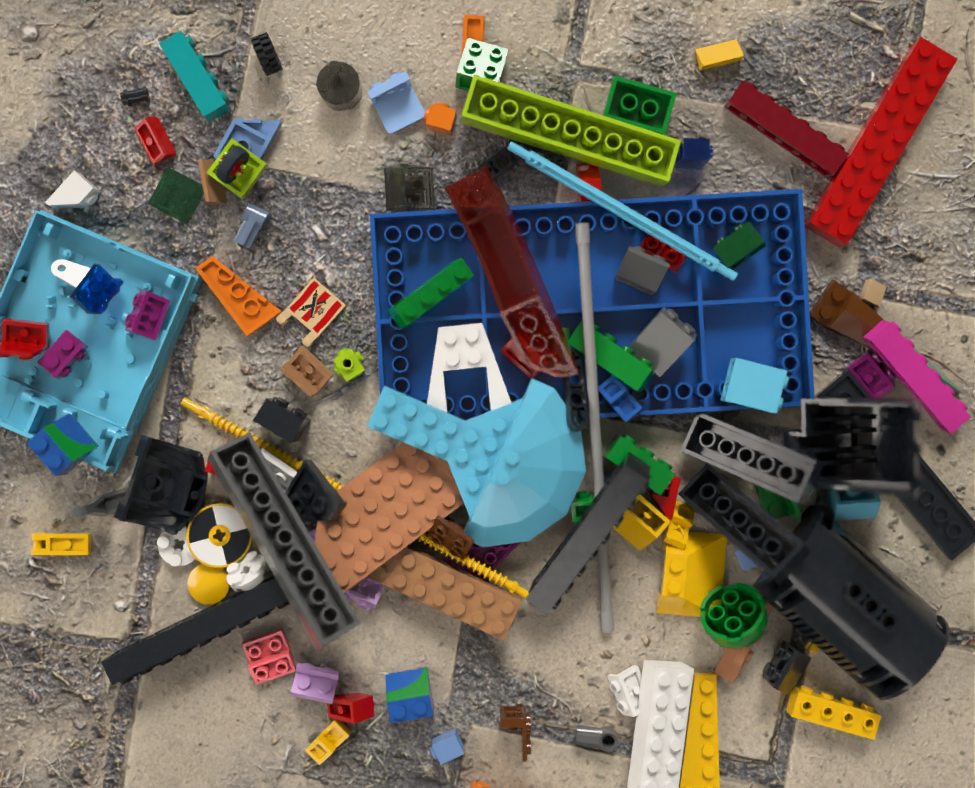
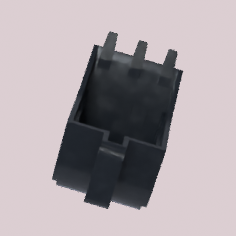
M840 396L801 399L802 428L783 431V447L824 464L814 488L861 491L907 497H919L918 488L923 489V479L918 474V455H922V445L918 442L917 422H922V413L917 409L916 399L840 398Z

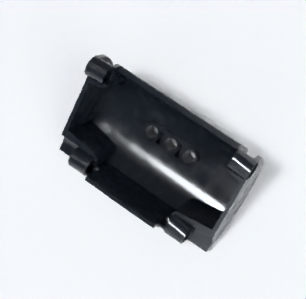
M819 505L809 506L801 514L800 523L791 533L801 540L811 553L780 586L764 571L761 572V575L752 586L763 595V598L859 685L866 687L880 701L897 697L916 685L934 667L948 642L950 630L948 622L944 617L936 615L935 610L837 521L831 516H825ZM851 586L854 587V594L852 596L849 593ZM870 601L871 608L867 611L866 604ZM887 617V624L884 626L883 619Z

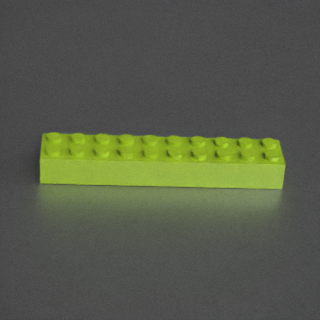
M475 74L460 121L462 124L660 187H664L670 181L681 140Z

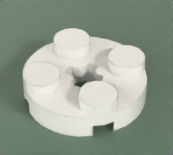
M187 524L176 535L163 531L157 540L161 557L171 566H184L195 560L187 545ZM177 539L179 541L184 540L183 550L176 548Z
M251 551L246 557L227 567V582L234 591H237V589L248 591L264 580L263 574L265 571L268 572L270 567L263 555L258 554L256 551Z

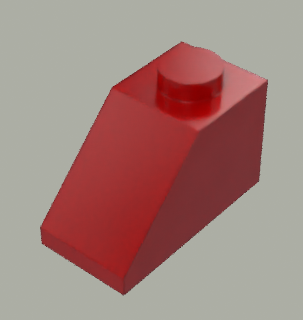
M588 163L576 164V177L602 191L598 167ZM578 193V202L591 201Z
M364 693L339 694L334 696L333 704L327 703L328 718L356 724L375 717L373 695Z

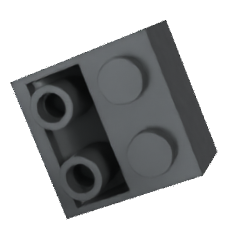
M629 246L614 279L653 296L670 264L666 263L663 257L658 255L650 256L640 247L634 246L632 248Z

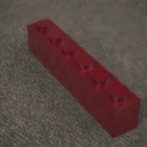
M743 80L724 106L728 111L826 179L835 175L849 155V153L844 151L845 148L842 145L833 143L827 139L825 133L811 128L806 120L798 119L789 108L775 103L773 97L768 94H762L751 82Z

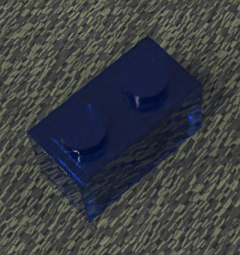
M683 138L677 153L675 169L701 170L713 157V145H710V139Z

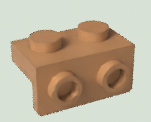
M301 346L291 359L280 368L285 373V376L292 380L309 397L319 393L334 375L304 346Z

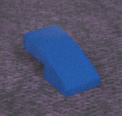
M612 375L598 387V391L626 424L643 411L641 405L632 397L616 376Z

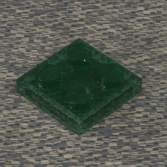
M167 167L148 204L188 225L204 195L203 186L178 171Z

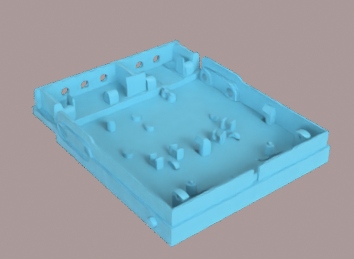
M35 210L0 293V342L2 341V320L7 318L49 323V348L65 330L70 331L85 343L88 348L85 350L87 351L85 357L79 362L76 361L71 366L73 368L71 373L66 378L62 377L61 379L54 378L51 373L37 363L47 350L33 357L32 360H21L18 358L19 356L12 355L6 358L0 357V426L31 439L44 427L71 413L99 446L82 461L117 474L134 435L138 434L193 302L197 301V292L203 278L50 213ZM57 260H67L102 272L101 287L88 295L54 276L51 266ZM61 268V269H59L58 271L63 272V271H65L66 269H65V268ZM139 291H149L171 300L156 341L125 331L126 317L132 312L134 307L132 305L133 298ZM96 307L100 308L98 313L94 312Z

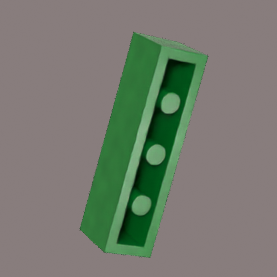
M462 257L456 259L387 311L399 328L408 326L473 277L474 274Z
M581 321L567 343L585 355L583 321ZM594 324L596 363L636 391L642 392L656 372L652 368L653 363L644 357L638 359L634 356L635 351L625 344L623 347L616 344L618 339L609 333L603 335L598 331L600 327Z

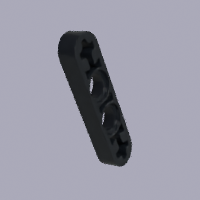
M569 348L560 357L563 395L566 405V423L570 430L579 432L589 423L583 359L577 349ZM570 374L576 376L578 380L577 384H573L570 382ZM571 395H576L579 398V405H575L571 401ZM575 417H577V420L581 421L579 425L577 421H574Z

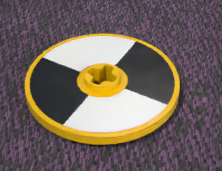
M219 503L206 506L198 511L193 521L188 525L186 539L188 548L196 560L209 567L223 568L238 562L245 556L250 548L252 536L236 508L229 504ZM218 529L226 533L222 542L213 537V535L217 534L216 530Z

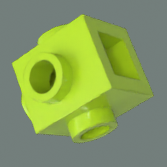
M344 348L336 353L337 358L333 359L336 364L333 366L339 377L343 375L346 382L354 380L367 371L363 365L365 359L359 350L355 352L354 349L348 350ZM349 360H351L350 367L347 366V362Z

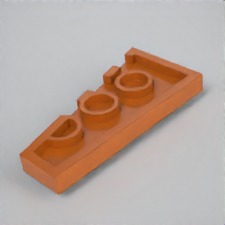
M214 256L195 268L247 337L282 313L281 310L251 288L250 285L235 275Z

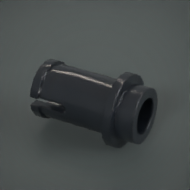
M146 87L130 91L125 89L120 93L124 106L128 105L131 107L134 103L150 100Z

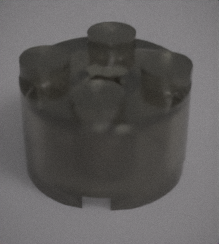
M331 61L319 72L316 87L324 103L329 108L335 111L350 110L360 102L362 98V84L356 70L351 65L345 62ZM342 84H343V86H344L343 88H341V87L336 88L338 85H342Z

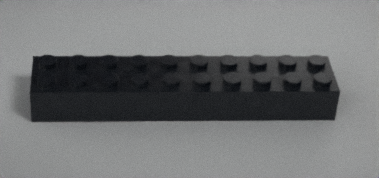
M275 576L263 580L253 589L238 592L114 652L101 661L111 684L114 685L120 682L123 685L133 680V677L139 674L142 676L152 671L159 664L163 666L171 662L178 655L182 657L190 653L198 645L203 647L209 644L217 635L219 638L226 636L237 625L240 629L250 624L256 616L258 619L269 615L275 607L279 610L288 606L290 602Z

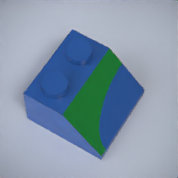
M71 413L44 427L26 442L55 477L66 475L99 447Z
M427 667L385 675L387 705L391 723L433 716L435 708Z

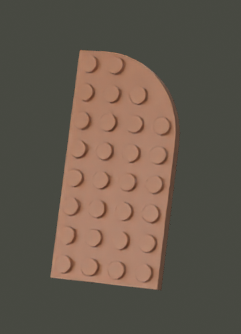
M403 442L337 491L346 502V505L336 520L318 521L315 545L345 594L428 532L438 515L445 519L464 505L448 461Z

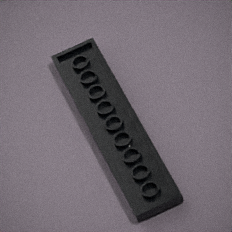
M849 370L842 372L815 395V397L872 398ZM918 455V474L923 479V489L918 488L919 497L895 496L949 560H954L975 542V521L923 458Z

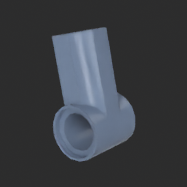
M250 203L243 214V222L233 241L251 250L260 231L264 230L267 226L271 213Z

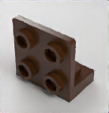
M438 515L428 533V536L431 537L434 543L442 545L448 549L451 555L462 560L475 544L474 540L463 532L465 528L449 517L444 519Z
M525 705L500 706V727L506 730H517L518 727H521L522 760L527 762V755H531L530 734H527L531 733L530 713H526Z

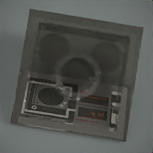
M403 163L384 168L386 211L412 212L435 210L433 168Z

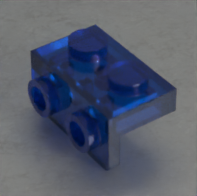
M93 264L69 297L87 314H101L108 308V303L119 293L124 281L121 278H113L100 264Z

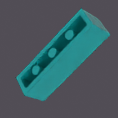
M180 30L159 43L206 120L211 122L231 109L227 103L230 99L223 89L221 91L218 89L216 84L219 81L212 71L208 72L205 68L208 63L201 53L197 54L194 50L197 45L190 35L185 36Z

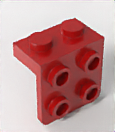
M7 318L2 320L0 357L6 358L12 355L19 356L18 358L21 360H32L33 357L49 349V323Z

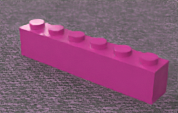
M882 320L863 336V339L917 400L938 427L952 434L971 418L966 412L967 406L962 401L956 400L953 396L955 394L954 391L940 381L942 378L940 374L928 367V360L921 353L917 354L913 349L915 347L913 342L901 335V328L893 321Z

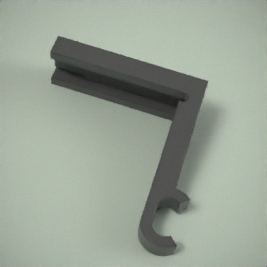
M128 487L96 496L85 506L69 510L71 519L84 515L103 517L116 513L120 498H125Z

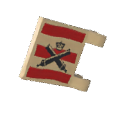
M313 278L276 320L280 325L284 326L292 315L311 331L302 340V343L307 348H310L346 305Z

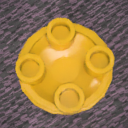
M204 564L196 566L188 578V589L191 596L197 602L204 605H213L223 600L230 588L227 582V570L225 568L209 567Z

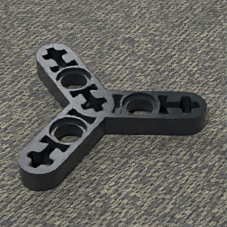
M508 138L509 144L511 141L517 145L521 144L527 151L531 148L535 153H542L547 160L548 157H552L550 162L557 164L558 161L561 162V166L567 171L568 162L564 157ZM508 144L477 168L476 179L480 184L488 185L520 161L525 164L527 163L525 159L508 150ZM498 157H506L508 165L506 167H499L496 163ZM493 163V166L498 171V173L495 174V171L493 170L489 173V179H486L485 177L481 178V170L487 172L491 169V165L489 164Z

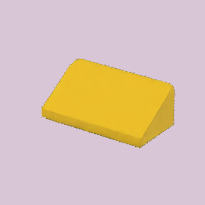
M737 39L695 49L700 71L738 62L744 57Z

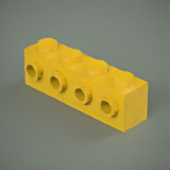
M803 685L800 688H793L786 711L794 718L875 740L881 719V714L870 704L862 702L861 705L854 703L855 701L846 697L837 699L834 698L833 694L821 691L819 694L813 692L812 688Z

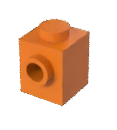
M431 103L430 110L426 109L423 121L426 122L428 130L451 136L457 112L455 109L449 108V105L445 103Z

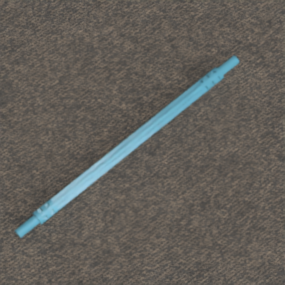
M512 141L507 149L525 159L527 164L712 272L717 271L732 281L738 275L735 271L719 263L720 260L532 150L529 152Z

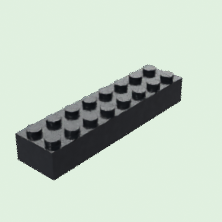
M627 453L533 580L526 597L528 602L546 614L552 608L555 610L562 601L561 596L564 592L567 594L571 590L575 577H581L584 573L587 561H593L599 552L598 547L600 544L604 545L609 540L612 528H617L621 524L626 509L630 511L637 502L635 498L639 492L643 494L650 485L651 466L632 453Z

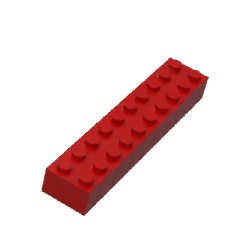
M922 37L909 47L848 149L847 153L849 155L835 175L832 176L804 223L806 229L838 248L849 243L958 59Z

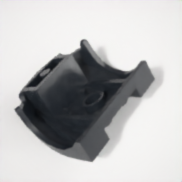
M141 435L135 452V456H138L125 498H120L114 518L176 535L188 522L193 521L204 500L208 472H205L203 454L193 449Z

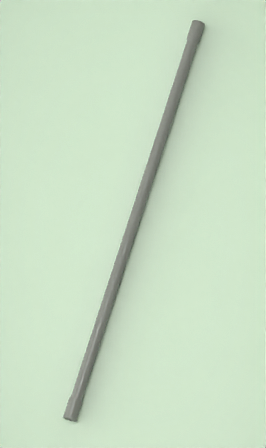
M589 223L575 224L579 256L595 498L604 486L589 253ZM607 541L604 545L601 543L598 547L600 615L602 632H613L614 618L611 603Z

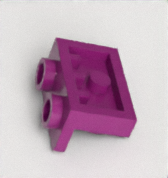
M139 291L133 298V310L126 317L125 331L156 341L171 300L149 291Z
M65 330L37 363L51 373L54 378H66L73 369L71 366L76 361L79 362L87 354L85 350L88 346L70 331Z
M868 349L864 355L847 365L846 368L872 398H879L895 387L896 376L889 368L885 369L881 364L883 361L875 352L872 353Z

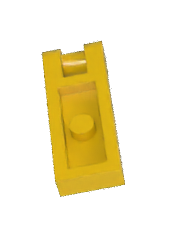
M31 533V540H33L31 555L92 554V533ZM42 540H46V548L42 547Z

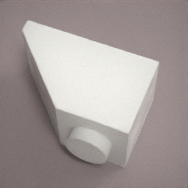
M73 171L45 203L56 209L87 208L96 202L101 191L83 175Z

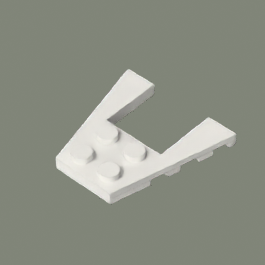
M482 323L438 328L427 404L447 412L443 371L487 367L491 410L511 403Z

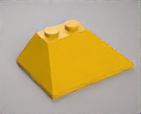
M666 528L664 529L663 540H664ZM689 531L687 545L683 550L663 542L662 550L665 552L662 588L661 592L658 591L656 613L701 617L700 606L704 598L714 588L720 585L723 586L727 539L722 534ZM717 599L713 601L710 608L715 605L721 606L722 600Z

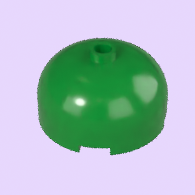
M736 582L737 585L725 587L720 585L706 595L700 606L701 623L707 635L716 644L725 648L742 649L751 646L762 637L767 627L768 612L762 596L756 589L744 583ZM717 599L722 600L721 606L715 605L710 608L713 601Z

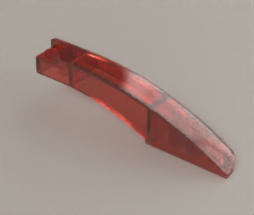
M485 166L446 186L445 190L465 227L498 304L500 315L523 359L535 370L551 374L554 377H567L578 374V369L563 328L537 265L499 185H496L488 167Z

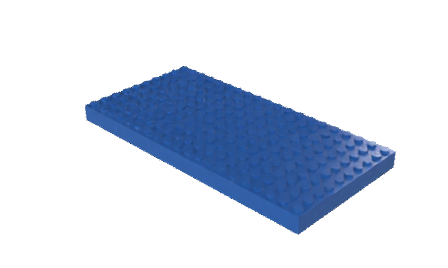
M790 189L618 199L617 201L718 260L720 258L713 250V247L716 246L715 243L724 236L727 238L734 233L733 229L741 223L746 224L749 221L765 241L766 247L733 270L738 273L734 281L717 271L712 272L687 257L677 274L669 269L667 270L653 296L614 279L629 246L632 248L634 246L640 247L648 233L593 201L370 214L380 394L384 386H387L427 404L438 328L482 323L511 403L523 398L531 379L503 355L500 350L516 334L518 329L522 327L524 330L531 332L534 339L540 344L545 345L552 354L553 328H569L570 338L579 323L583 321L575 224L589 223L594 324L600 327L598 331L603 335L609 333L618 339L616 344L623 347L625 344L629 347L637 335L665 307L667 310L672 309L679 316L678 319L684 324H690L697 334L695 341L661 377L654 373L642 392L636 391L617 378L643 408V411L638 415L754 409L720 401L731 358H739L786 370L788 383L786 388L782 390L781 397L783 398V403L781 407L801 406V399L815 397L803 190ZM462 257L474 276L408 326L399 328L387 310L452 261ZM581 353L583 359V369L588 407L585 355ZM551 357L548 364L533 379L553 387L564 402L561 371H553L551 369ZM597 364L599 387L613 374ZM487 367L443 371L447 412L449 414L467 420L491 410ZM570 374V382L573 384H577L578 380L576 376ZM598 391L600 418L620 417ZM571 395V401L575 405H579V398L576 395Z

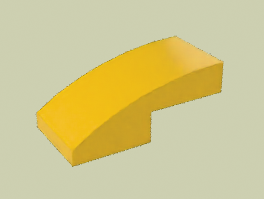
M676 501L672 520L669 519L671 523L666 528L663 542L682 550L685 548L689 529L693 525L695 511L690 506Z
M334 719L304 751L321 765L350 736L352 731L342 721Z

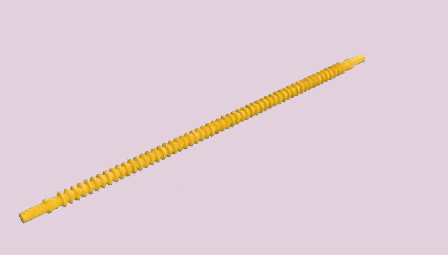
M186 397L181 401L182 406L198 414L199 418L209 420L210 424L215 423V427L220 426V430L225 429V432H230L231 436L236 435V439L249 433V430L244 431V427L239 428L238 424L233 425V421L228 422V418L223 419L222 415L218 416L217 412L212 413L206 406L201 407ZM254 433L251 434L260 450L264 448L298 472L303 463L302 460L297 461V457L293 459L292 454L288 456L286 451L281 452V448L276 449V445L272 447L270 442L265 443V439L260 440V436L255 437ZM329 475L325 477L336 491L342 487L339 481L336 483L334 478L332 480L329 479ZM426 533L418 538L419 542L424 541V545L429 544V548L434 547L435 551L440 550V554L445 553V557L450 556L451 560H457L456 563L461 562L462 566H467V569L472 568L473 573L477 571L479 576L481 574L484 575V579L488 577L489 582L493 580L495 585L497 583L500 584V588L505 587L509 590V593H516L526 599L528 590L519 586L518 582L508 580L507 576L503 577L502 573L497 574V570L492 571L491 567H485V563L481 565L480 560L476 562L474 557L472 559L469 558V554L463 560L459 557H454L449 553L448 549L434 543Z

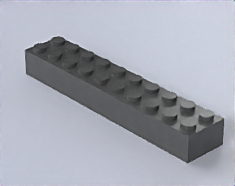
M249 432L210 451L209 463L316 649L319 650L361 623L251 433Z

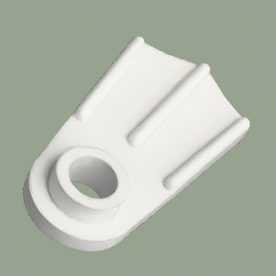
M57 260L51 266L54 276L88 295L101 287L102 272L67 260ZM61 268H65V269H66V270L63 271V272L58 271V270L61 269Z

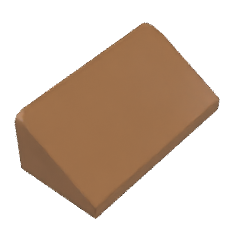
M200 159L198 164L205 202L211 206L225 204L227 200L224 185L207 174V171L215 161Z

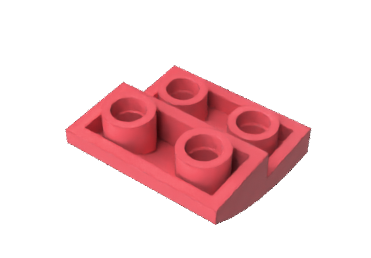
M283 627L242 642V647L249 661L248 668L256 685L296 672L295 661Z

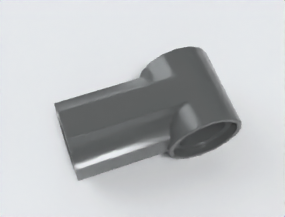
M577 725L575 745L601 748L606 752H612L618 746L617 733L609 726L598 728ZM606 735L613 737V740L609 743L604 742L602 739Z

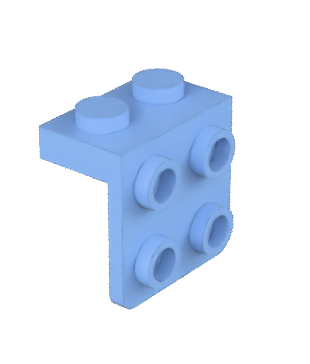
M406 71L390 76V80L384 83H375L367 91L388 134L391 135L424 118L425 114Z

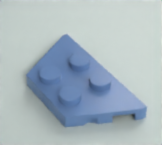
M234 118L213 156L217 159L230 139L233 138L263 160L282 122L279 120L262 121L261 119L245 120L244 118Z

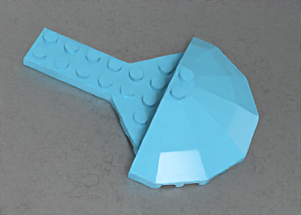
M531 378L523 398L467 420H463L384 386L367 424L369 428L448 461L470 517L463 532L471 537L475 544L482 547L529 541L567 515L586 473L581 431L574 432L567 426L566 405L556 390Z

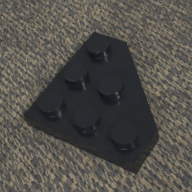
M304 460L285 492L302 522L336 520L346 505V502L312 460Z

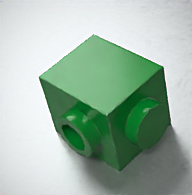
M585 490L576 493L571 504L572 522L579 520L593 501L594 493H589V491Z

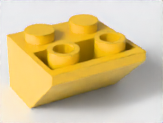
M639 494L636 497L637 502L630 511L626 510L621 524L617 528H613L641 551L654 541L671 521Z

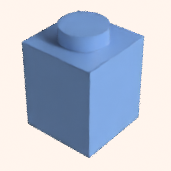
M454 728L433 738L430 750L434 759H438L442 765L463 755L465 747L457 729Z

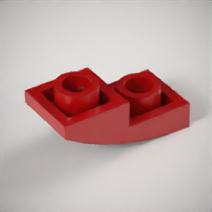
M647 234L640 245V248L644 249L646 254L663 257L666 263L670 264L668 269L676 274L687 259V256L649 234Z

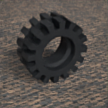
M267 32L250 38L253 49L266 76L283 70Z

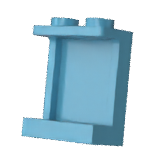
M731 358L720 401L777 414V410L781 409L783 398L781 397L782 390L786 388L788 383L787 371L739 358Z

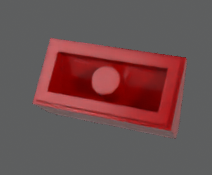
M146 117L134 127L153 165H157L176 154L158 117Z

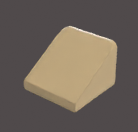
M873 279L865 280L860 298L866 303L880 307L886 286Z

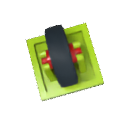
M231 138L209 168L207 174L241 199H244L268 164Z

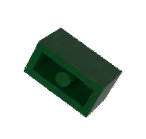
M749 221L746 224L741 223L733 229L734 233L727 238L726 236L720 238L715 243L716 246L713 247L714 252L723 264L731 270L736 269L766 247L765 241Z

